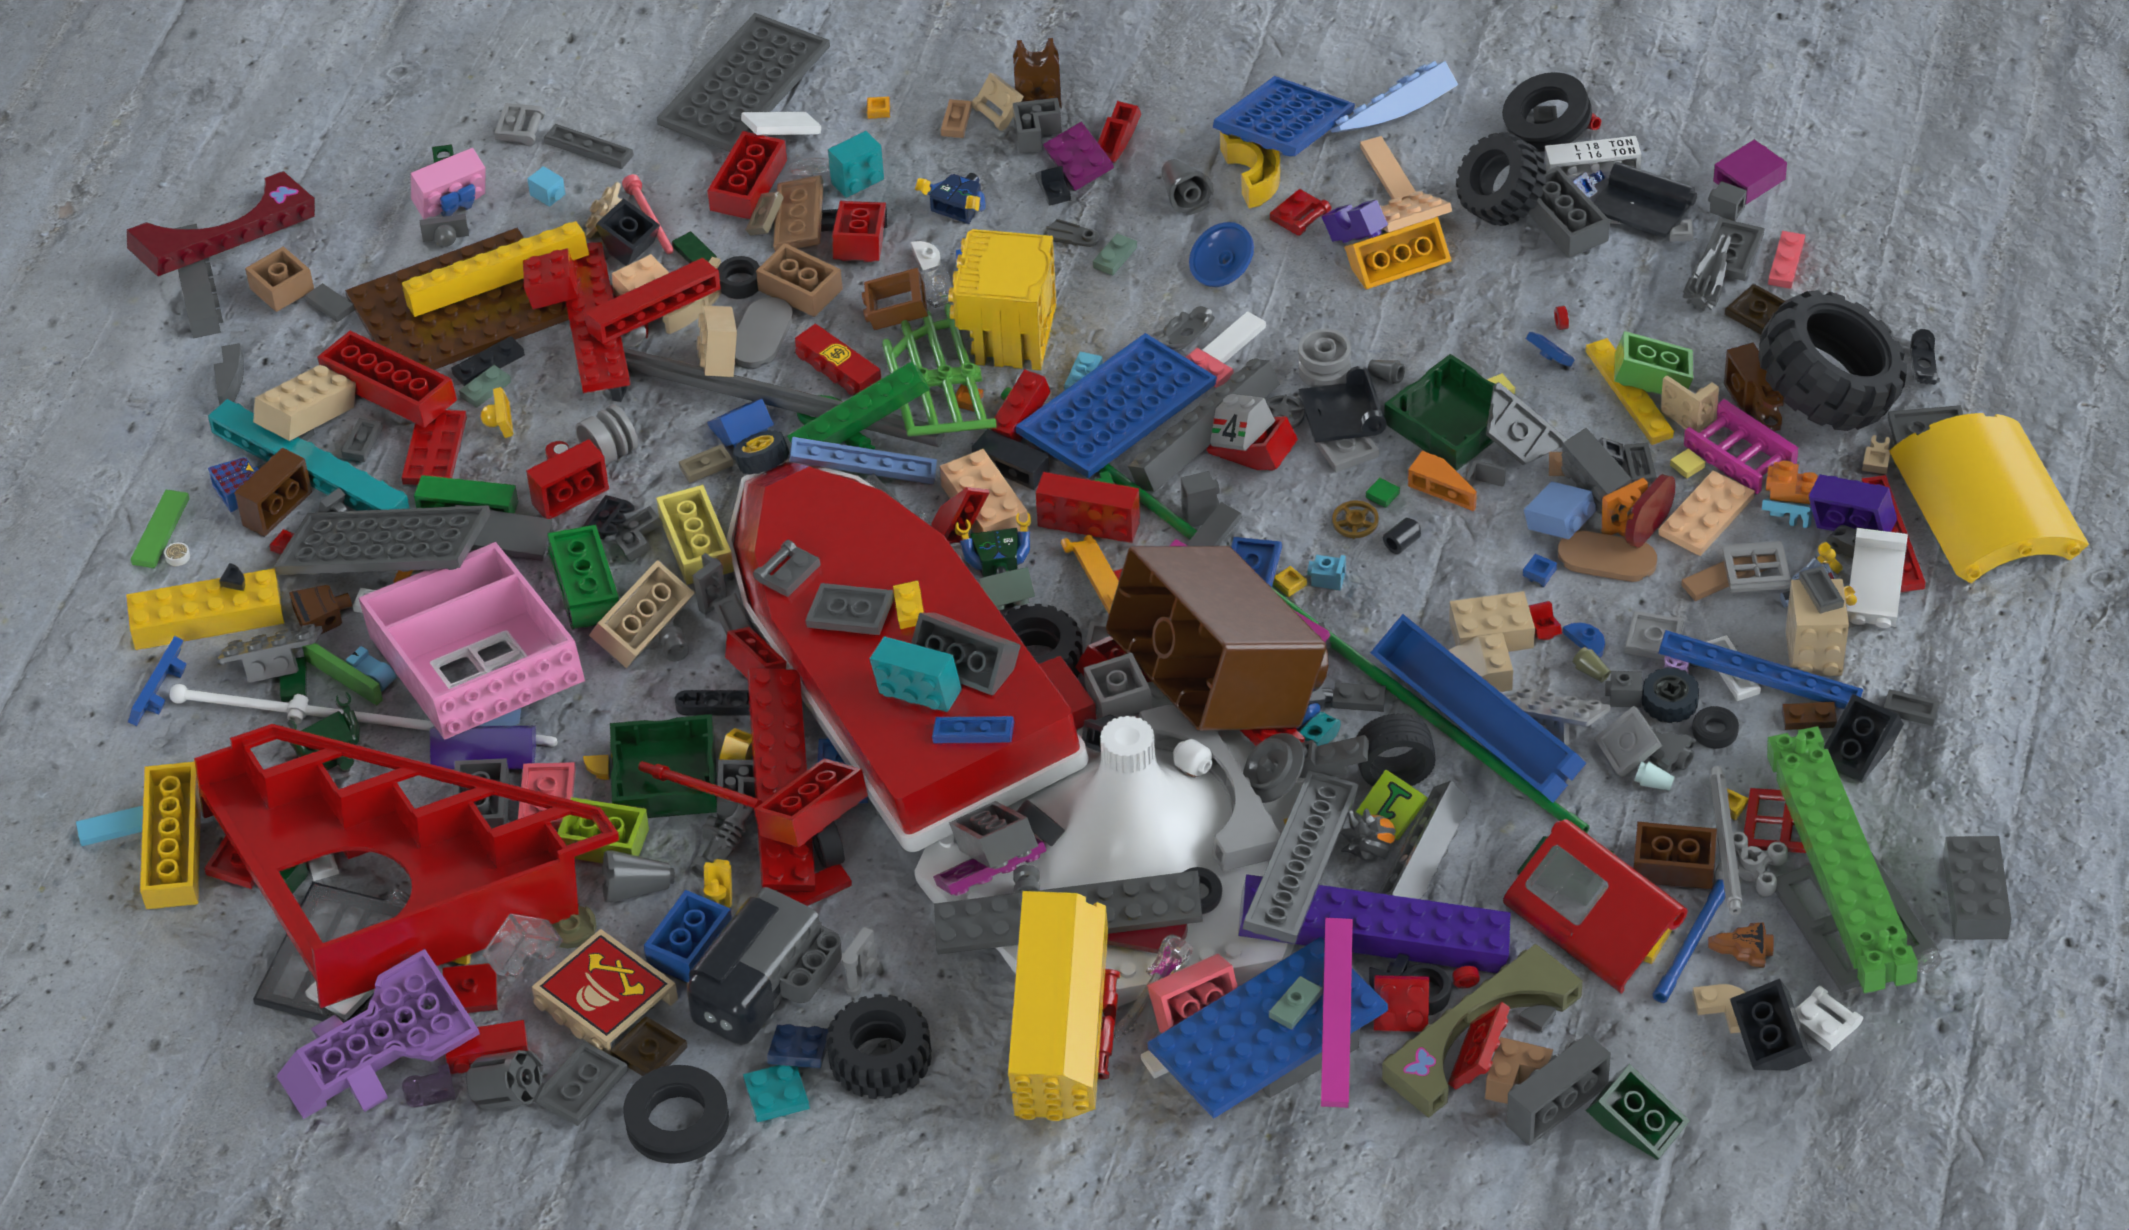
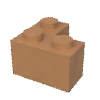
M1500 1037V1045L1495 1051L1493 1063L1486 1078L1485 1099L1508 1104L1510 1089L1514 1085L1521 1084L1528 1079L1534 1070H1540L1553 1057V1049Z

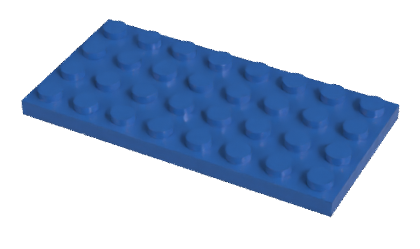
M1144 333L1017 424L1016 433L1086 478H1089L1215 386L1217 377Z
M1319 937L1147 1042L1148 1050L1213 1119L1322 1052L1323 994L1292 1030L1269 1018V1011L1299 976L1322 988L1324 987L1325 940L1322 937ZM1353 969L1351 974L1350 1034L1388 1011V1004Z

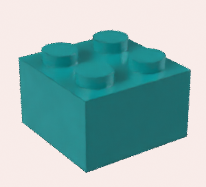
M867 131L828 149L831 184L845 198L884 180L881 144Z

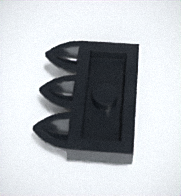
M605 495L582 527L596 525L600 539L604 540L607 536L618 533L615 525L626 522L624 514L633 512L635 510L634 505L627 500Z

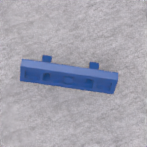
M174 636L133 705L128 723L137 726L146 710L158 715L164 707L165 699L156 695L167 674L181 678L186 669L187 663L177 658L184 640Z

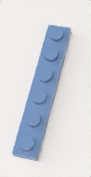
M792 437L789 462L934 484L937 459Z

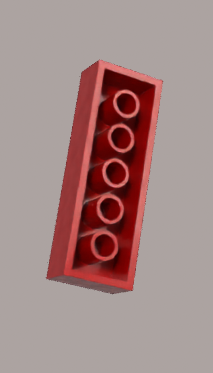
M351 330L317 356L319 365L325 366L329 370L355 382L356 395L424 428L457 401L451 378Z

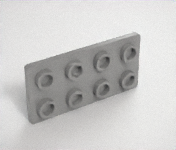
M1529 688L1518 689L1517 692L1507 697L1566 745L1569 744V724L1589 726L1610 711V705L1601 704V701L1598 700L1583 701L1578 700V697L1575 696L1560 697L1555 696V693L1533 692Z

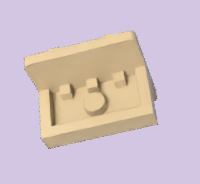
M616 182L611 188L607 187L602 197L592 203L589 210L591 216L585 224V227H587L585 237L590 239L597 231L596 223L622 200L618 197L620 183Z

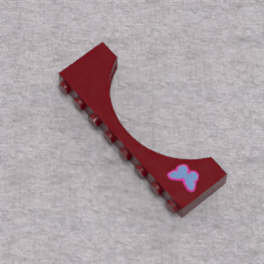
M282 171L264 178V195L256 207L239 219L203 229H173L145 222L127 229V249L156 276H161L315 217V198L287 173Z

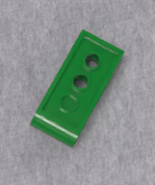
M591 525L547 533L549 543L548 555L571 629L596 626L619 601L597 526Z

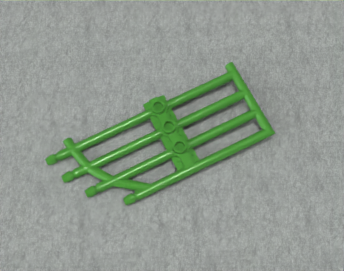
M949 303L944 307L947 319L933 322L932 315L928 310V316L923 317L925 325L912 331L911 325L907 320L901 322L904 338L894 348L889 339H884L882 342L890 374L899 369L896 358L907 348L911 361L919 368L928 386H938L944 389L953 423H938L930 391H927L921 395L929 425L915 426L909 404L907 403L900 407L908 437L996 428V419L986 418L976 382H982L980 367L969 361L961 332L955 326V319H950L951 304ZM950 328L961 367L952 368L946 365L936 331ZM925 335H928L937 369L928 370L922 367L915 341ZM952 384L967 386L977 420H962Z

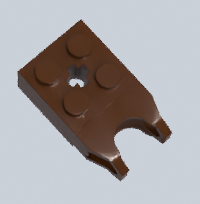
M1048 38L1045 48L1038 52L1027 50L1022 40H1017V45L1013 52L1015 90L1024 96L1021 102L1058 98L1059 107L1062 108L1058 49L1053 43V38Z
M1752 342L1728 349L1726 353L1724 385L1740 410L1772 431L1781 430L1782 415L1778 407L1784 405V397L1778 391H1773L1765 379L1767 371L1760 367L1758 348ZM1771 416L1777 424L1767 425L1764 420Z

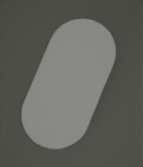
M765 297L754 301L748 306L737 328L735 362L745 368L762 367L761 364L766 362L769 364L776 358L793 321L792 308L789 303L780 298Z

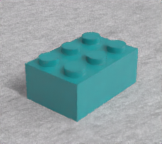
M884 636L870 657L879 693L884 696L895 697L909 703H916L934 710L938 709L948 712L962 691L954 658L951 654Z

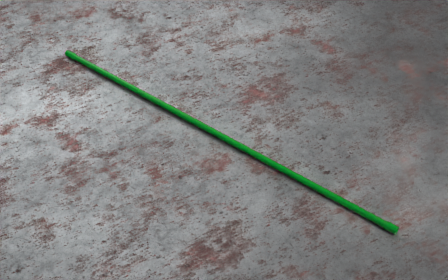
M1007 387L1001 393L1002 400L1005 401L1012 388ZM1109 463L1099 470L1101 473L1109 471L1113 482L1117 485L1139 488V502L1190 540L1197 532L1195 528ZM1272 587L1293 610L1319 624L1318 621ZM1329 631L1332 649L1378 684L1386 686V690L1557 820L1568 819L1585 833H1588L1590 826L1575 814L1567 811L1554 801L1552 803L1495 755Z

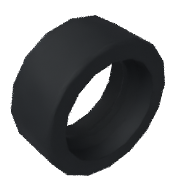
M734 256L723 261L718 267L721 293L733 299H745L758 292L756 270L760 267L758 262L745 256ZM737 273H746L752 276L742 282H733L727 279Z
M1027 799L1016 811L1028 818L1033 833L1050 846H1053L1065 831L1057 822Z
M833 821L823 831L812 837L815 851L824 868L835 866L845 861L841 837Z
M1428 963L1416 964L1407 968L1401 975L1429 977V982L1439 986L1441 991L1437 995L1429 997L1428 1015H1434L1448 1005L1451 990L1450 979L1440 967Z

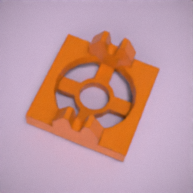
M1644 478L1602 497V534L1613 535L1618 532L1621 536L1625 537L1626 523L1634 515V513L1627 515V512L1648 489V482ZM1621 504L1625 506L1622 510H1618ZM1618 514L1619 520L1612 522L1611 516Z

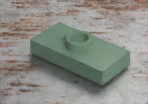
M1299 976L1269 1011V1018L1292 1030L1323 994V988Z

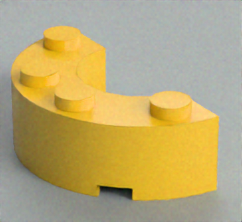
M1220 131V150L1226 163H1237L1251 168L1249 171L1241 173L1242 196L1248 208L1261 206L1279 188L1280 152L1274 149H1265L1260 144L1246 142L1240 137L1226 135Z

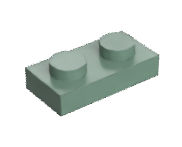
M1117 233L1093 260V268L1113 276L1137 249V241Z
M493 365L459 390L460 397L477 408L494 395L493 389L504 388L510 384L511 378L509 374Z

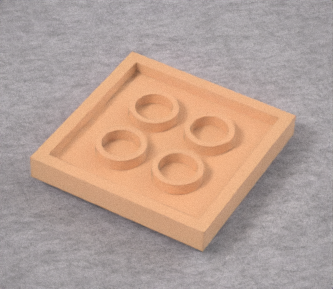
M1423 191L1413 192L1409 195V198L1403 200L1402 198L1390 200L1387 205H1380L1388 223V226L1382 228V230L1387 232L1452 212L1450 202L1433 197L1431 194H1425Z

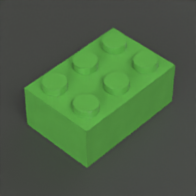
M1626 331L1623 332L1615 351L1614 382L1624 386L1643 389L1646 392L1662 394L1663 378L1669 376L1689 389L1693 380L1692 349Z

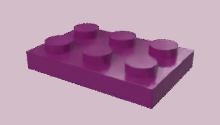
M1082 121L1042 144L1056 166H1063V175L1075 191L1114 168L1112 161Z

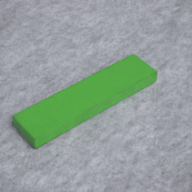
M165 489L131 557L132 565L149 568L156 567L190 499L188 493Z
M316 643L302 646L304 657H306L308 663L376 706L383 701L378 682Z

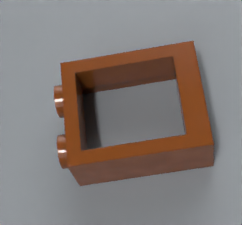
M918 267L864 282L865 292H862V299L866 308L863 309L866 322L871 323L874 331L901 324L903 320L909 322L928 316L925 283ZM911 291V301L878 309L877 300Z

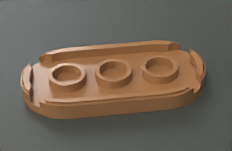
M1576 531L1570 539L1562 538L1558 544V559L1564 563V567L1577 573L1637 582L1643 580V577L1647 575L1648 577L1651 576L1657 567V554L1653 547L1646 542L1643 546L1637 548L1628 544L1624 537L1590 531Z

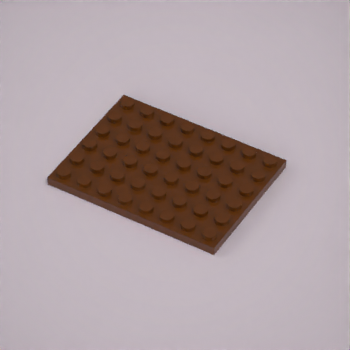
M518 227L345 290L349 302L354 304L356 314L374 342L433 370L476 355L510 336L517 340L569 320L565 301L533 310L524 289V278L414 317L407 306L402 282L430 273L435 269L453 265L455 262L470 259L478 254L487 253L500 246L518 242L524 238Z

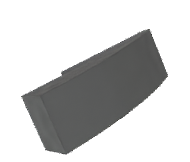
M240 343L221 346L223 363L214 364L219 405L226 399L234 402L240 391L244 376V358Z

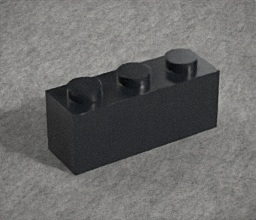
M987 429L971 447L972 453L984 449L1003 477L1032 490H1035L1039 485L1043 472H1050L1049 455L990 429Z

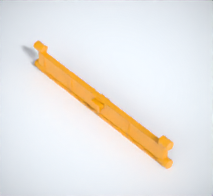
M1092 535L1085 536L1084 541L1070 542L1068 538H1063L1060 542L1065 553L1074 551L1109 614L1119 581Z

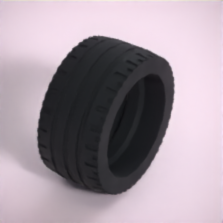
M1405 713L1383 715L1364 725L1356 736L1365 735L1369 740L1368 761L1358 763V767L1363 779L1371 786L1376 784L1385 770L1410 786H1415L1427 778L1434 769L1436 762L1435 748L1430 730L1426 723L1416 716ZM1395 747L1412 748L1408 752L1394 757L1378 756L1382 752Z

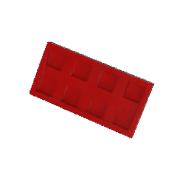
M445 410L425 428L415 423L401 477L403 485H418L421 475L453 478L467 420L466 411Z

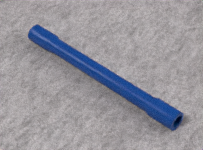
M1722 879L1716 881L1704 907L1678 953L1654 990L1652 996L1656 1001L1660 1003L1668 1001L1678 978L1718 907L1725 900Z

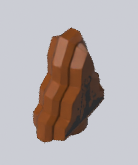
M1764 922L1750 923L1748 927H1737L1732 933H1719L1708 937V948L1721 954H1731L1739 961L1748 962L1750 966L1764 968L1766 956H1773L1774 935L1766 934Z

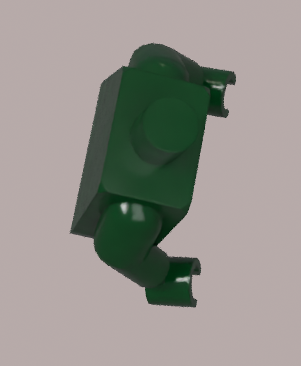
M348 692L345 693L348 702L344 704L339 701L338 695L336 696V705L338 708L343 709V714L337 711L301 731L357 745L360 738V726L354 710L350 709L351 695ZM293 720L287 722L291 729H297V725ZM290 743L298 757L320 751ZM341 756L322 764L326 770L337 765L342 770H347L353 766L354 760Z

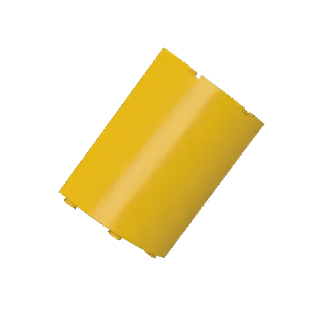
M1972 413L1947 418L1929 425L1930 429L1919 435L1916 433L1909 435L1889 450L1955 574L1969 583H1973L1980 576L1999 565L2026 556L2056 555L2072 560L2089 545L2019 421L2000 414H1995L1994 417L1985 416L1984 413Z

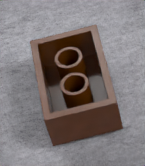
M282 448L259 470L255 471L244 484L238 487L235 491V496L244 527L265 537L312 493L305 459Z
M1637 821L1633 869L1653 884L1712 889L1717 828Z

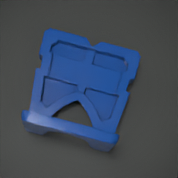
M470 184L459 189L457 192L441 197V215L443 217L451 216L459 207H464L466 210L472 208L475 199V186Z

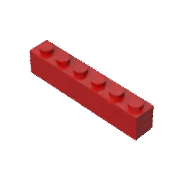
M701 258L585 311L587 332L604 344L720 290L719 270L704 258Z

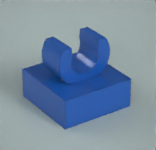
M1534 554L1523 568V576L1528 578L1530 582L1535 581L1540 583L1542 587H1545L1557 570V563Z

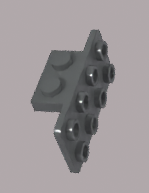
M314 624L300 627L299 631L291 632L290 629L276 632L275 636L267 637L266 634L251 638L252 641L243 642L241 639L231 641L217 658L218 663L242 659L248 683L297 673L299 669L293 648L315 643L323 632L322 626L315 627Z

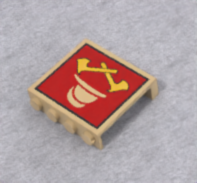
M602 929L597 931L532 986L533 1002L539 1010L548 1012L559 1025L564 1024L578 1039L583 1038L589 1044L611 1055L610 1043L661 999L670 1006L678 1000L675 982Z

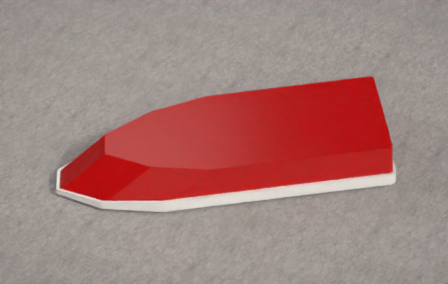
M787 458L782 464L769 471L746 475L741 478L726 539L732 553V563L747 618L758 635L787 661L786 669L798 671L802 700L847 765L862 769L869 799L904 850L909 852L919 851L953 834L949 822L994 801L1007 807L1083 769L1088 764L1089 758L1086 746L1076 731L1071 708L943 534L884 491L873 487L857 475L825 467L789 462L790 458ZM786 540L792 541L796 547L818 557L821 563L788 597L758 582L753 576V572L758 567H763L781 549V545ZM787 556L770 575L777 572L791 557ZM918 581L924 613H938L1020 644L1015 668L994 695L961 684L962 691L948 712L938 709L934 710L916 703H909L895 697L884 696L879 693L870 657L884 636L911 643L916 626L900 629L894 598L880 635L807 628L805 620L820 584L893 590L895 585ZM1013 716L1015 723L1011 742L933 743L932 734L936 717Z

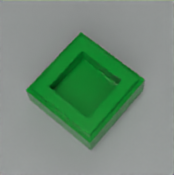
M1379 477L1366 491V498L1386 508L1400 494V487Z

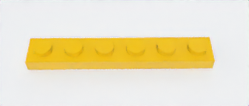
M1605 338L1587 344L1585 352L1650 444L1654 445L1672 439L1674 437V430L1646 391L1614 382L1616 349L1609 339Z

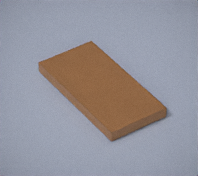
M818 175L777 183V192H780L784 198L775 216L773 243L775 252L784 243L796 249L820 244L823 200L822 176Z

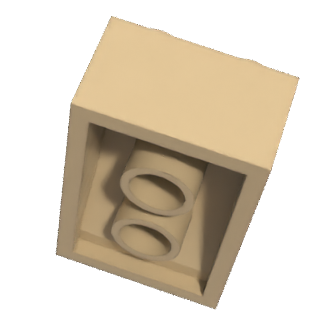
M1503 633L1477 636L1449 649L1452 654L1498 691H1512L1513 667Z

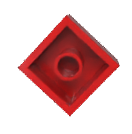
M568 248L554 250L548 254L532 256L523 260L524 289L533 310L578 298L577 272Z

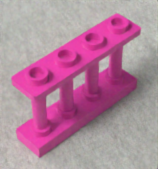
M1725 399L1718 403L1717 419L1700 433L1691 427L1685 429L1684 446L1687 449L1689 448L1692 452L1706 460L1707 463L1712 464L1740 484L1754 490L1755 494L1761 492L1763 476L1768 472L1769 466H1774V462L1791 461L1797 464V446ZM1722 427H1726L1734 432L1718 445L1708 439ZM1741 439L1752 444V446L1737 457L1727 452L1729 448ZM1760 451L1771 457L1755 470L1745 464Z

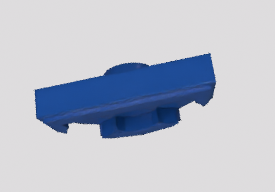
M1581 622L1563 626L1562 633L1581 649L1583 647L1592 649L1599 658L1603 656L1605 639L1598 628Z

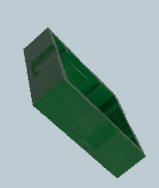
M1449 354L1430 368L1422 378L1408 385L1384 403V417L1387 426L1425 452L1443 458L1457 471L1494 443L1486 435L1495 383L1483 378L1475 369Z
M712 714L676 717L662 721L640 720L610 723V751L613 763L611 772L612 804L646 809L647 818L717 812V796L669 780L660 781L654 779L652 775L641 772L638 769L641 761L653 765L661 764L668 766L671 771L717 785L715 732Z

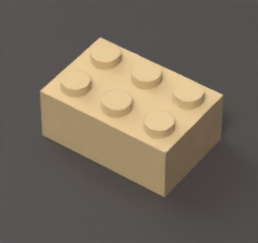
M704 306L703 314L699 313L698 328H700V336H697L699 365L704 368L705 376L734 377L737 330L733 309L726 306Z
M1524 591L1450 601L1449 623L1456 646L1477 636L1503 633L1508 652L1534 648L1535 627Z

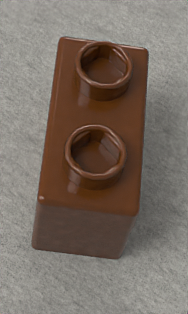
M1132 546L1128 549L1107 619L1106 631L1126 654H1133L1139 668L1198 731L1300 727L1303 723L1312 692L1318 690L1327 677L1329 666L1326 643L1229 546Z

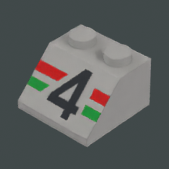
M1237 394L1227 395L1215 410L1210 440L1211 445L1245 451L1275 422L1265 399Z

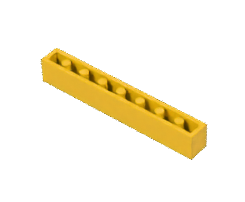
M577 221L565 223L563 226L543 231L538 235L523 238L518 242L500 246L487 253H481L470 259L455 262L453 265L441 269H435L419 277H413L402 282L407 306L414 317L523 279V260L532 256H540L551 253L554 250L568 248L573 261L588 256L589 252L585 233Z

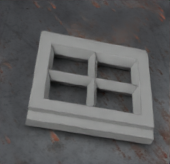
M1781 541L1722 545V556L1731 593L1790 588L1791 578ZM1775 555L1777 562L1758 563L1756 556ZM1752 557L1753 564L1734 565L1733 558ZM1778 568L1780 576L1761 577L1760 570ZM1755 570L1756 577L1737 579V571Z

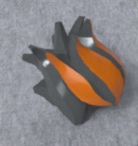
M1367 808L1364 810L1363 816L1355 817L1350 809L1348 816L1351 828L1342 829L1340 833L1349 841V844L1341 852H1349L1360 857L1362 860H1371L1377 856L1386 859L1390 844L1395 840L1396 830L1393 823L1381 815H1370Z

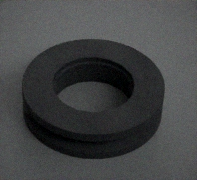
M1551 72L1533 76L1514 88L1505 100L1502 116L1509 134H1514L1534 146L1539 152H1545V146L1567 144L1576 140L1590 123L1592 106L1581 81L1569 74ZM1560 100L1568 103V108L1563 115L1554 121L1545 124H1534L1526 121L1530 111L1543 102Z
M670 1065L655 1069L635 1082L624 1101L623 1114L626 1132L631 1144L645 1157L661 1163H685L707 1155L719 1145L729 1126L728 1103L723 1086L712 1074L694 1066ZM670 1098H690L700 1103L704 1108L701 1118L694 1125L683 1130H662L653 1125L649 1120L651 1111L659 1103Z

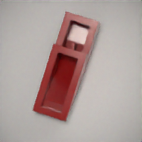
M1117 101L1112 116L1107 117L1098 144L1112 163H1115L1121 156L1141 117V111L1137 105Z

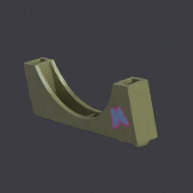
M1534 944L1528 950H1523L1509 965L1505 964L1491 979L1483 981L1480 987L1472 994L1465 995L1454 1008L1447 1009L1440 1019L1433 1024H1428L1422 1033L1414 1039L1406 1041L1403 1047L1395 1054L1388 1055L1382 1063V1080L1429 1118L1448 1103L1449 1086L1445 1079L1443 1065L1454 1041L1470 1026L1471 1021L1501 1002L1509 1006L1510 1009L1545 1005L1563 1012L1581 998L1583 980L1540 946Z

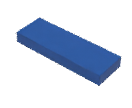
M1013 716L936 717L932 739L933 743L1011 742L1015 722Z

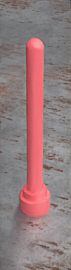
M635 174L626 176L622 181V186L626 193L634 196L643 213L660 224L641 192L642 182ZM660 225L656 237L665 253L671 254L674 250L673 246Z

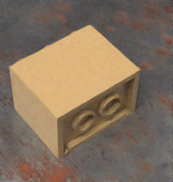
M1843 579L1831 580L1844 600V607L1821 614L1818 612L1801 581L1791 580L1785 631L1791 668L1818 676L1843 675L1849 627Z

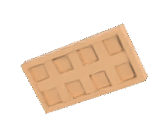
M1713 470L1659 528L1658 535L1701 556L1753 500L1755 491Z

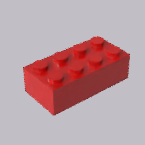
M742 131L707 190L710 211L750 220L761 194L769 193L787 162L785 140Z
M1043 472L1036 490L1037 526L1133 543L1140 524L1139 488Z
M825 758L754 809L760 835L792 846L799 847L804 845L807 840L823 831L826 826L839 819L842 814L858 805L861 800L868 796L863 771L858 767Z

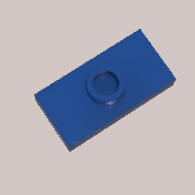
M1529 332L1525 338L1541 350L1540 355L1550 361L1554 359L1558 363L1569 367L1575 361L1574 357L1541 334Z

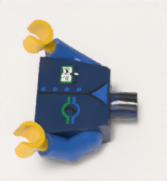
M969 173L966 177L951 174L945 180L934 185L927 179H917L914 190L922 191L924 195H930V208L932 212L970 224L975 212H982L986 208L985 195L981 192V184L979 183L980 179L975 173Z

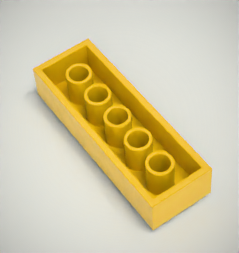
M275 569L244 573L246 583L244 591L221 587L220 578L126 594L129 626L135 650L168 645L174 636L185 642L284 624L280 588Z
M195 762L145 766L140 892L146 909L198 904L201 803Z

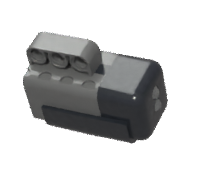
M763 887L755 897H749L690 970L687 995L690 1016L693 1022L735 1044H748L784 998L796 1003H805L814 996L841 961L842 949L839 934L822 926L818 913L812 908L773 889Z

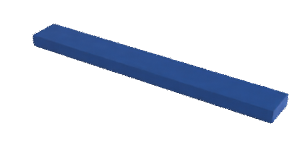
M1665 630L1658 652L1661 655L1818 702H1834L1835 707L1845 709L1852 694L1861 697L1863 692L1862 688Z

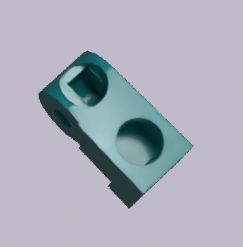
M1320 712L1299 733L1305 737L1304 742L1313 740L1317 746L1328 744L1337 736L1341 721L1324 712Z

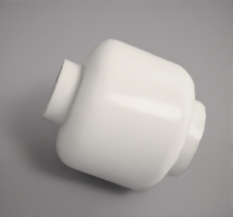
M1194 739L1181 741L1173 751L1175 767L1195 778L1206 774L1212 766V753L1210 749Z

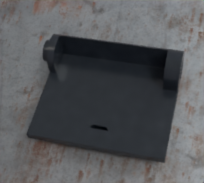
M1363 366L1351 368L1346 374V383L1298 389L1315 443L1376 436L1386 429L1387 423L1369 371Z

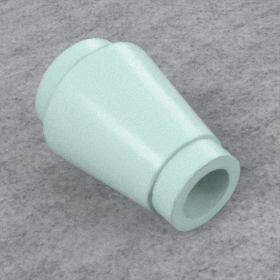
M1641 761L1634 781L1639 782V786L1670 791L1675 776L1670 775L1649 761L1648 763Z

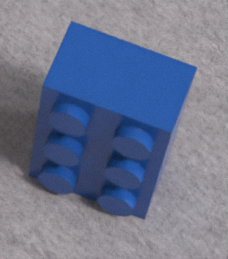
M685 890L643 945L646 962L655 969L688 983L690 970L732 918L731 908Z

